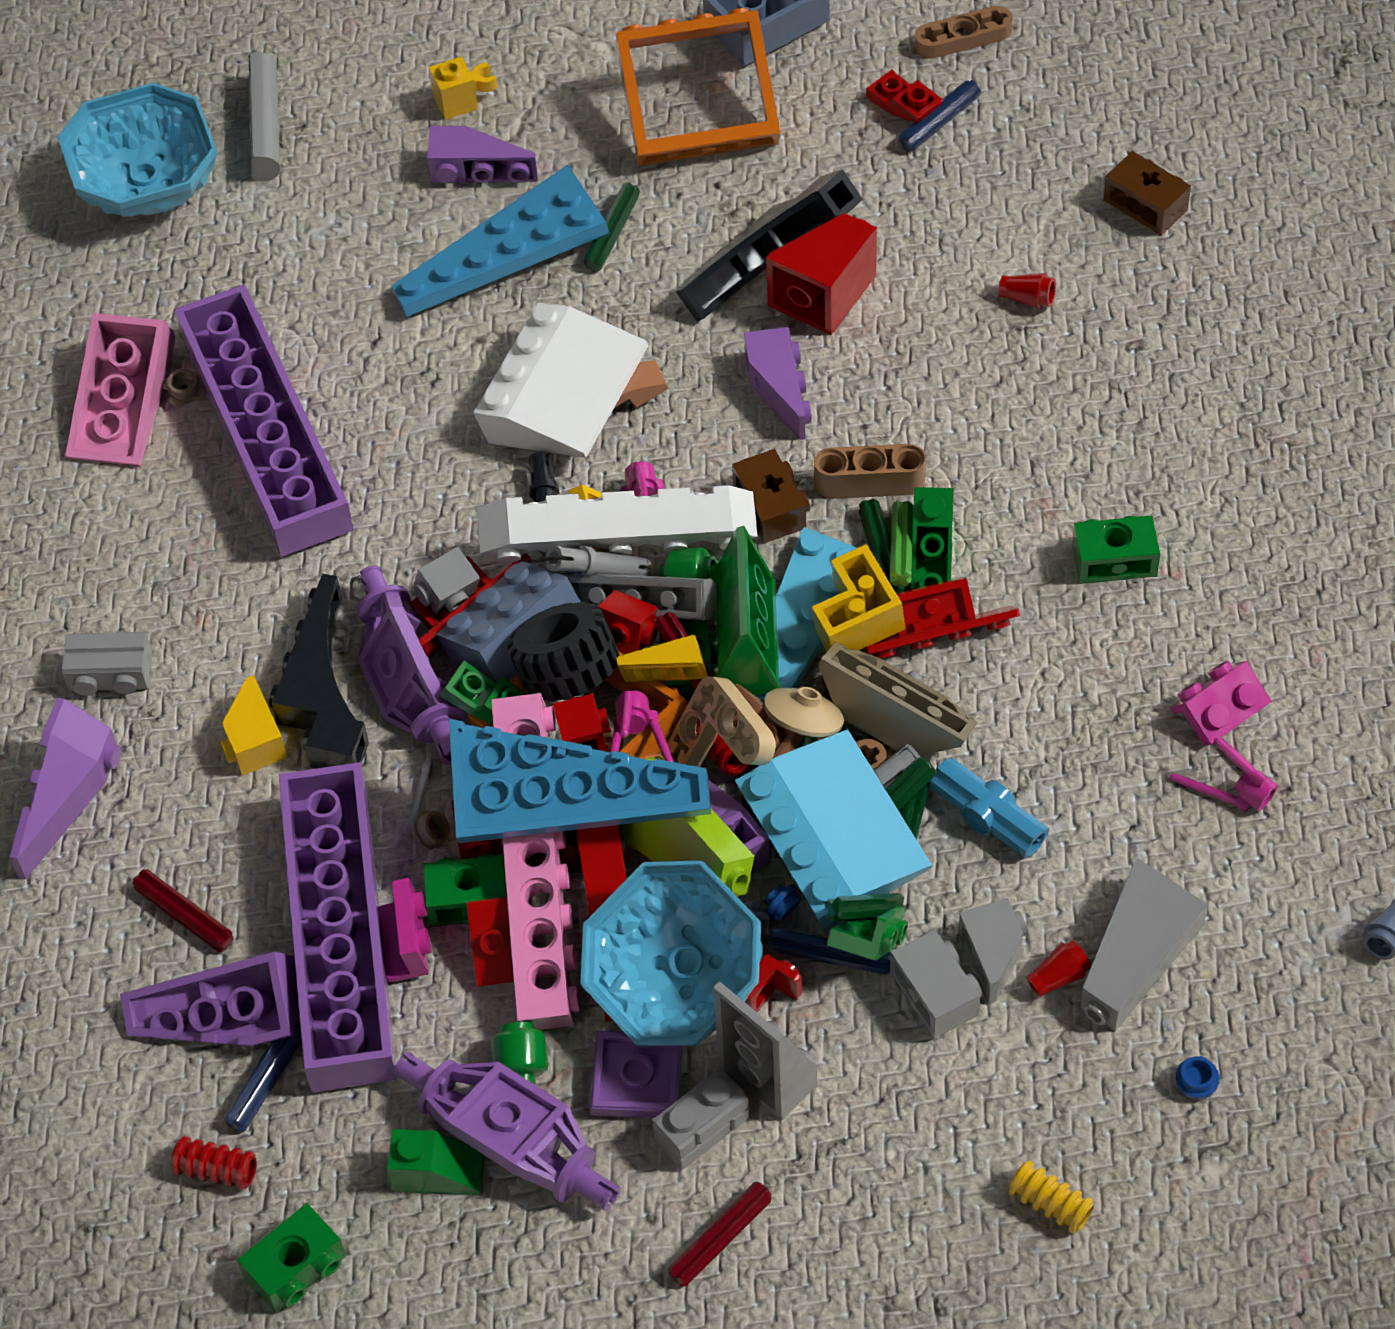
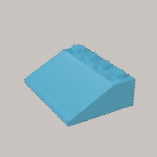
M848 729L772 758L768 764L760 765L735 780L742 796L763 831L769 837V841L824 932L842 922H833L826 917L828 910L824 906L828 899H835L837 896L889 894L933 867Z

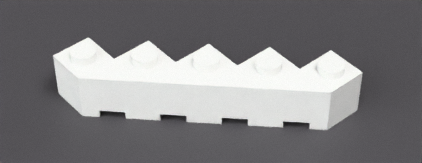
M726 485L713 486V492L707 494L690 493V488L658 489L655 495L639 497L634 495V491L602 492V497L585 500L579 499L578 494L546 496L544 501L523 504L522 497L504 498L477 507L480 553L495 556L498 562L507 563L518 561L521 559L522 554L531 551L547 552L551 546L576 549L579 546H588L608 550V553L628 555L632 553V548L647 543L664 547L665 552H670L674 549L688 548V544L704 540L719 544V548L726 549L737 527L744 525L751 538L758 537L754 495L752 491Z

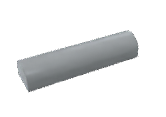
M250 52V55H248L251 175L254 182L272 180L279 175L280 146L276 60L267 53Z
M571 572L561 574L568 578L580 602L594 604L597 607L614 590L657 606L656 618L663 616L667 612H672L676 615L677 619L707 620L713 616L717 606V589L711 579L593 574L591 577L583 578L577 577Z

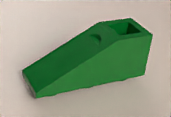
M914 487L911 590L951 580L954 488Z

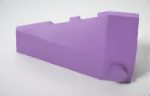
M56 698L43 730L40 746L47 749L41 770L33 769L30 778V783H32V805L25 806L22 809L9 857L18 878L27 879L103 787L110 770L117 767L120 759V746L116 744L112 729L62 698Z
M274 951L121 993L120 998L127 1035L257 1046L294 1036L299 1014L295 956Z

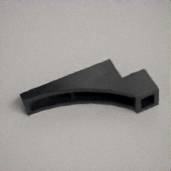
M843 169L820 176L796 198L773 205L675 292L695 320H703L724 301L766 269V257L771 252L843 213L848 214L863 198Z
M324 573L321 575L317 588L313 587L310 590L307 601V614L305 619H300L297 623L295 645L292 652L288 651L284 656L282 678L279 684H274L269 698V705L274 710L278 725L305 730L302 748L307 752L310 767L316 769L359 762L362 764L369 745L365 723L356 720L338 689L334 677L332 643L342 595L338 577Z

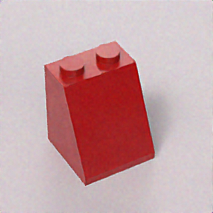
M843 213L771 252L766 257L767 306L832 335L876 277L877 227L864 219H858Z

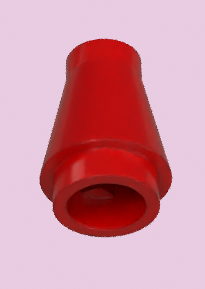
M1047 273L1015 276L1002 275L998 288L999 297L1008 298L1042 310L1043 307H1051L1053 305L1056 294V280L1054 277H1048Z
M1072 939L1066 944L1060 942L1035 970L1025 977L1035 994L1041 998L1048 992L1085 978V972L1091 969L1092 965L1082 948Z

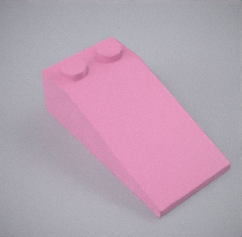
M92 313L65 454L66 458L141 466L164 391L163 382L168 378L176 339V334L166 321Z

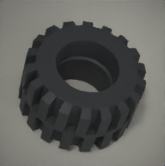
M586 602L564 603L533 615L510 636L511 640L507 643L508 654L526 694L541 693L543 699L547 700V702L571 699L597 687L613 673V669L618 666L616 658L620 656L603 612L596 605L587 604Z

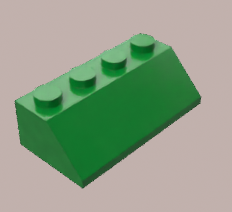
M743 525L736 528L716 566L717 611L713 614V621L717 629L718 638L713 640V645L718 657V666L714 667V675L719 678H728L734 685L739 684L753 695L759 696L780 688L775 579Z

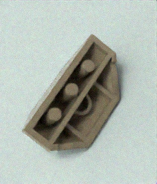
M835 642L818 664L833 704L841 711L844 720L849 722L856 730L866 732L884 742L889 749L895 752L906 743L911 745L919 755L961 747L977 724L972 718L967 717L963 710L948 697L878 657L859 650L848 649L845 645Z

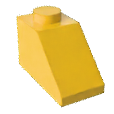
M254 675L249 676L245 679L222 722L226 739L220 741L228 764L236 761L242 776L287 758L282 736Z

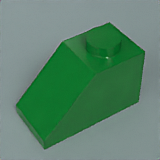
M392 1129L387 1171L393 1192L481 1195L485 1155L468 1144L438 1131Z

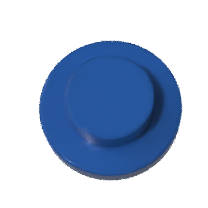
M780 884L765 898L764 903L768 907L764 912L768 914L769 918L773 917L780 923L793 912L802 901V898L796 893L798 888L794 884L789 885L787 888Z
M1200 1056L1184 1060L1178 1066L1175 1075V1082L1179 1091L1186 1097L1196 1100L1212 1096L1216 1092L1220 1080L1219 1072L1215 1065L1207 1058Z

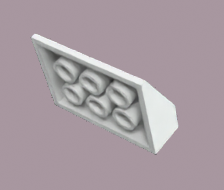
M538 302L473 414L489 444L586 458L649 345L646 340L571 306Z

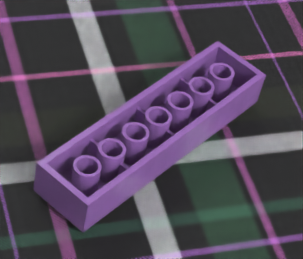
M245 284L174 309L182 340L280 556H286L353 531L348 502Z
M361 762L279 774L304 1068L311 1092L398 1080L393 1074L396 1065L380 922L368 794Z

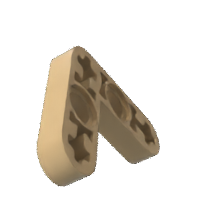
M708 676L703 678L698 684L667 742L673 762L696 767L702 765L718 734L743 764H768L774 756L776 747L773 733L728 678ZM737 711L738 724L736 729L734 730L733 716ZM699 719L700 733L699 736L696 737V724Z

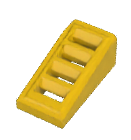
M695 635L662 643L616 658L625 682L703 679L708 676Z

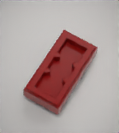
M507 897L466 902L477 987L514 982Z

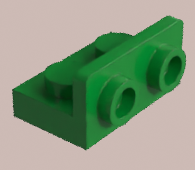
M896 906L879 916L878 919L844 921L831 929L827 946L876 961L895 949L896 945H902L908 929V921L903 920L905 908Z

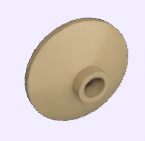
M810 687L774 689L765 696L763 702L766 714L774 722L787 730L801 735L828 737L837 734L844 723V717L837 706L822 697L817 690Z

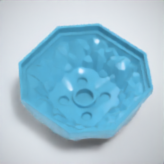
M154 82L83 102L57 137L76 194L91 206L100 207L106 214L113 213L122 217L166 213L168 210H174L176 206L184 205L187 199L193 197L195 191L201 189L207 183L209 173L215 164L217 156L216 146L198 98Z
M703 861L643 862L583 923L580 984L635 1045L698 1046L701 1041L716 1030L713 986L720 981L745 1002L753 988L759 983V961L762 958V944L760 941L761 921Z

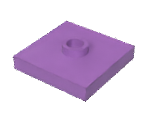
M596 1030L590 1103L591 1116L655 1118L679 1100L682 1046H637L623 1031Z

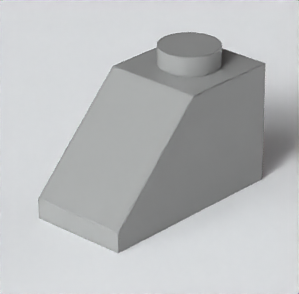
M1008 898L972 908L959 914L958 933L988 1004L997 1002L1021 954L1022 938L1027 935L1022 914L1020 911H1013Z

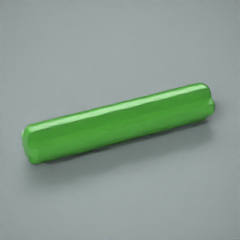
M897 500L892 505L890 582L894 586L900 584L907 586L911 582L913 505L908 500L905 502Z

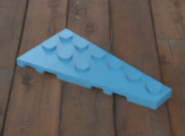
M567 164L391 286L395 298L406 317L609 234L607 223Z
M449 719L456 839L459 843L711 814L706 768L660 759L651 761L631 757L629 753L618 751L610 753L592 749L591 746L531 734L526 736L502 732L500 728L489 726L481 728L466 725L463 721Z

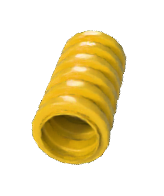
M1031 1160L1024 1162L1010 1182L1009 1195L1013 1197L1020 1195L1022 1203L1028 1204L1031 1202L1035 1211L1038 1212L1041 1209L1045 1211L1046 1218L1051 1219L1055 1217L1059 1226L1068 1225V1230L1072 1234L1079 1232L1093 1211L1094 1199L1091 1197L1082 1198L1081 1191L1078 1189L1074 1192L1069 1190L1070 1184L1066 1182L1058 1183V1177L1055 1175L1048 1177L1044 1168L1035 1169L1034 1162Z

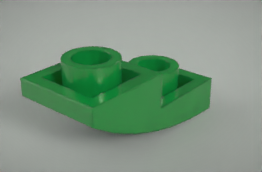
M466 661L462 662L440 694L441 697L463 711L492 725L491 699L527 695L504 677H502L498 684Z

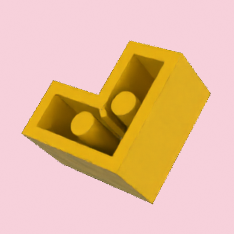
M867 544L830 560L834 586L839 594L812 606L815 630L826 651L835 642L843 644L851 650H861L865 646L872 645L905 630L902 602Z

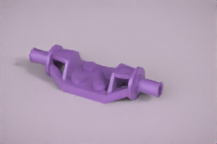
M376 565L368 566L360 571L361 575H358L359 583H361L366 596L359 603L357 609L360 620L365 623L357 660L385 721L412 733L419 742H434L442 763L451 765L449 719L465 722V711L440 696L447 682L436 677L429 659L417 638L415 631L420 621L410 606L411 598L408 590L403 586H388L382 569Z
M408 1051L396 1063L393 1071L394 1076L401 1078L421 1091L417 1105L421 1113L425 1115L431 1114L446 1131L506 1170L553 1191L554 1199L562 1203L567 1201L576 1192L600 1206L604 1211L611 1208L608 1201L612 1205L616 1202L621 1187L591 1169L595 1152L586 1145L569 1106L500 1062L458 1064L449 1059L444 1061L435 1070ZM456 1083L474 1085L465 1095L453 1090ZM562 1142L572 1153L568 1161L558 1154Z

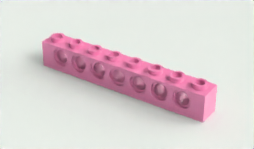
M541 693L491 699L493 725L495 728H500L502 732L523 736L531 734L549 738V732L556 731L553 706H546ZM565 831L503 838L517 1021L532 1022L533 1028L539 1030L575 1026L573 1012L580 1011L578 987L571 986L570 971L577 970L574 945H567L566 930L573 929L572 910L570 904H564L563 889L570 888L567 864H560L559 849H566ZM544 853L547 855L541 865L537 867L527 865L528 859L533 854ZM539 893L550 895L548 902L544 906H530V902L535 895ZM543 933L554 935L552 942L547 947L536 948L533 946L535 939ZM554 974L557 976V980L551 988H537V982L543 975Z

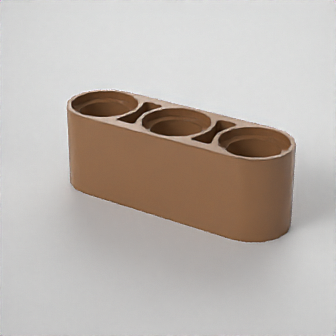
M914 444L832 447L819 451L814 458L815 491L825 498L914 494V487L925 486L926 454L921 447Z

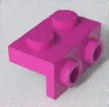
M1229 660L1217 665L1208 672L1210 676L1208 681L1202 685L1197 681L1187 686L1177 694L1180 700L1169 707L1173 714L1184 713L1204 746L1213 744L1215 738L1223 737L1272 702L1247 661L1231 665Z
M409 878L392 881L394 902L379 907L386 978L389 982L429 974L427 954L431 953V942L428 931L424 928L423 917L427 916L426 902L422 891L416 892Z

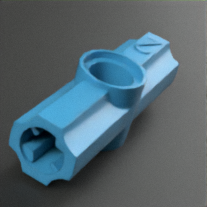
M954 758L945 759L937 767L936 776L930 781L929 788L961 810L964 820L973 830L982 835L992 833L1024 858L1032 857L1040 849L1043 841L1048 836L1049 828L1016 805L1013 795L1004 785L994 780L986 783Z

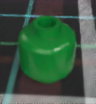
M702 547L674 549L666 555L664 564L659 566L658 577L711 579L716 585V566L718 561L715 556H711Z
M513 1022L499 1026V1033L493 1035L490 1040L491 1061L500 1062L531 1083L536 1084L535 1077L545 1073L549 1065L544 1033L539 1029L533 1028L532 1022Z

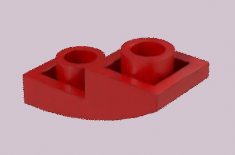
M892 69L866 88V98L892 115L910 122L918 123L943 104V99L918 79L910 84Z

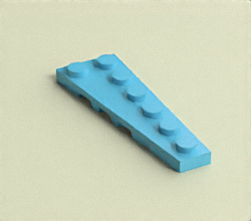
M805 527L800 533L776 595L780 688H797L823 646L815 630L812 606L839 594L834 586L830 560L857 548ZM768 693L756 697L764 702L765 696Z

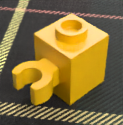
M460 56L429 67L433 98L445 120L478 110L476 92H491L498 88L496 76H491L489 63L478 64L470 72L463 57Z

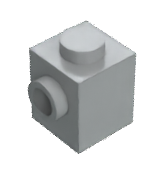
M457 546L418 569L414 581V591L419 601L424 606L429 605L435 615L446 609L449 612H453L469 599L468 596L475 593L480 577Z

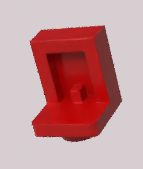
M768 954L759 962V983L745 1000V1003L756 1012L761 1009L776 989L794 1000H798L801 996L802 977L791 963L785 960L777 961Z

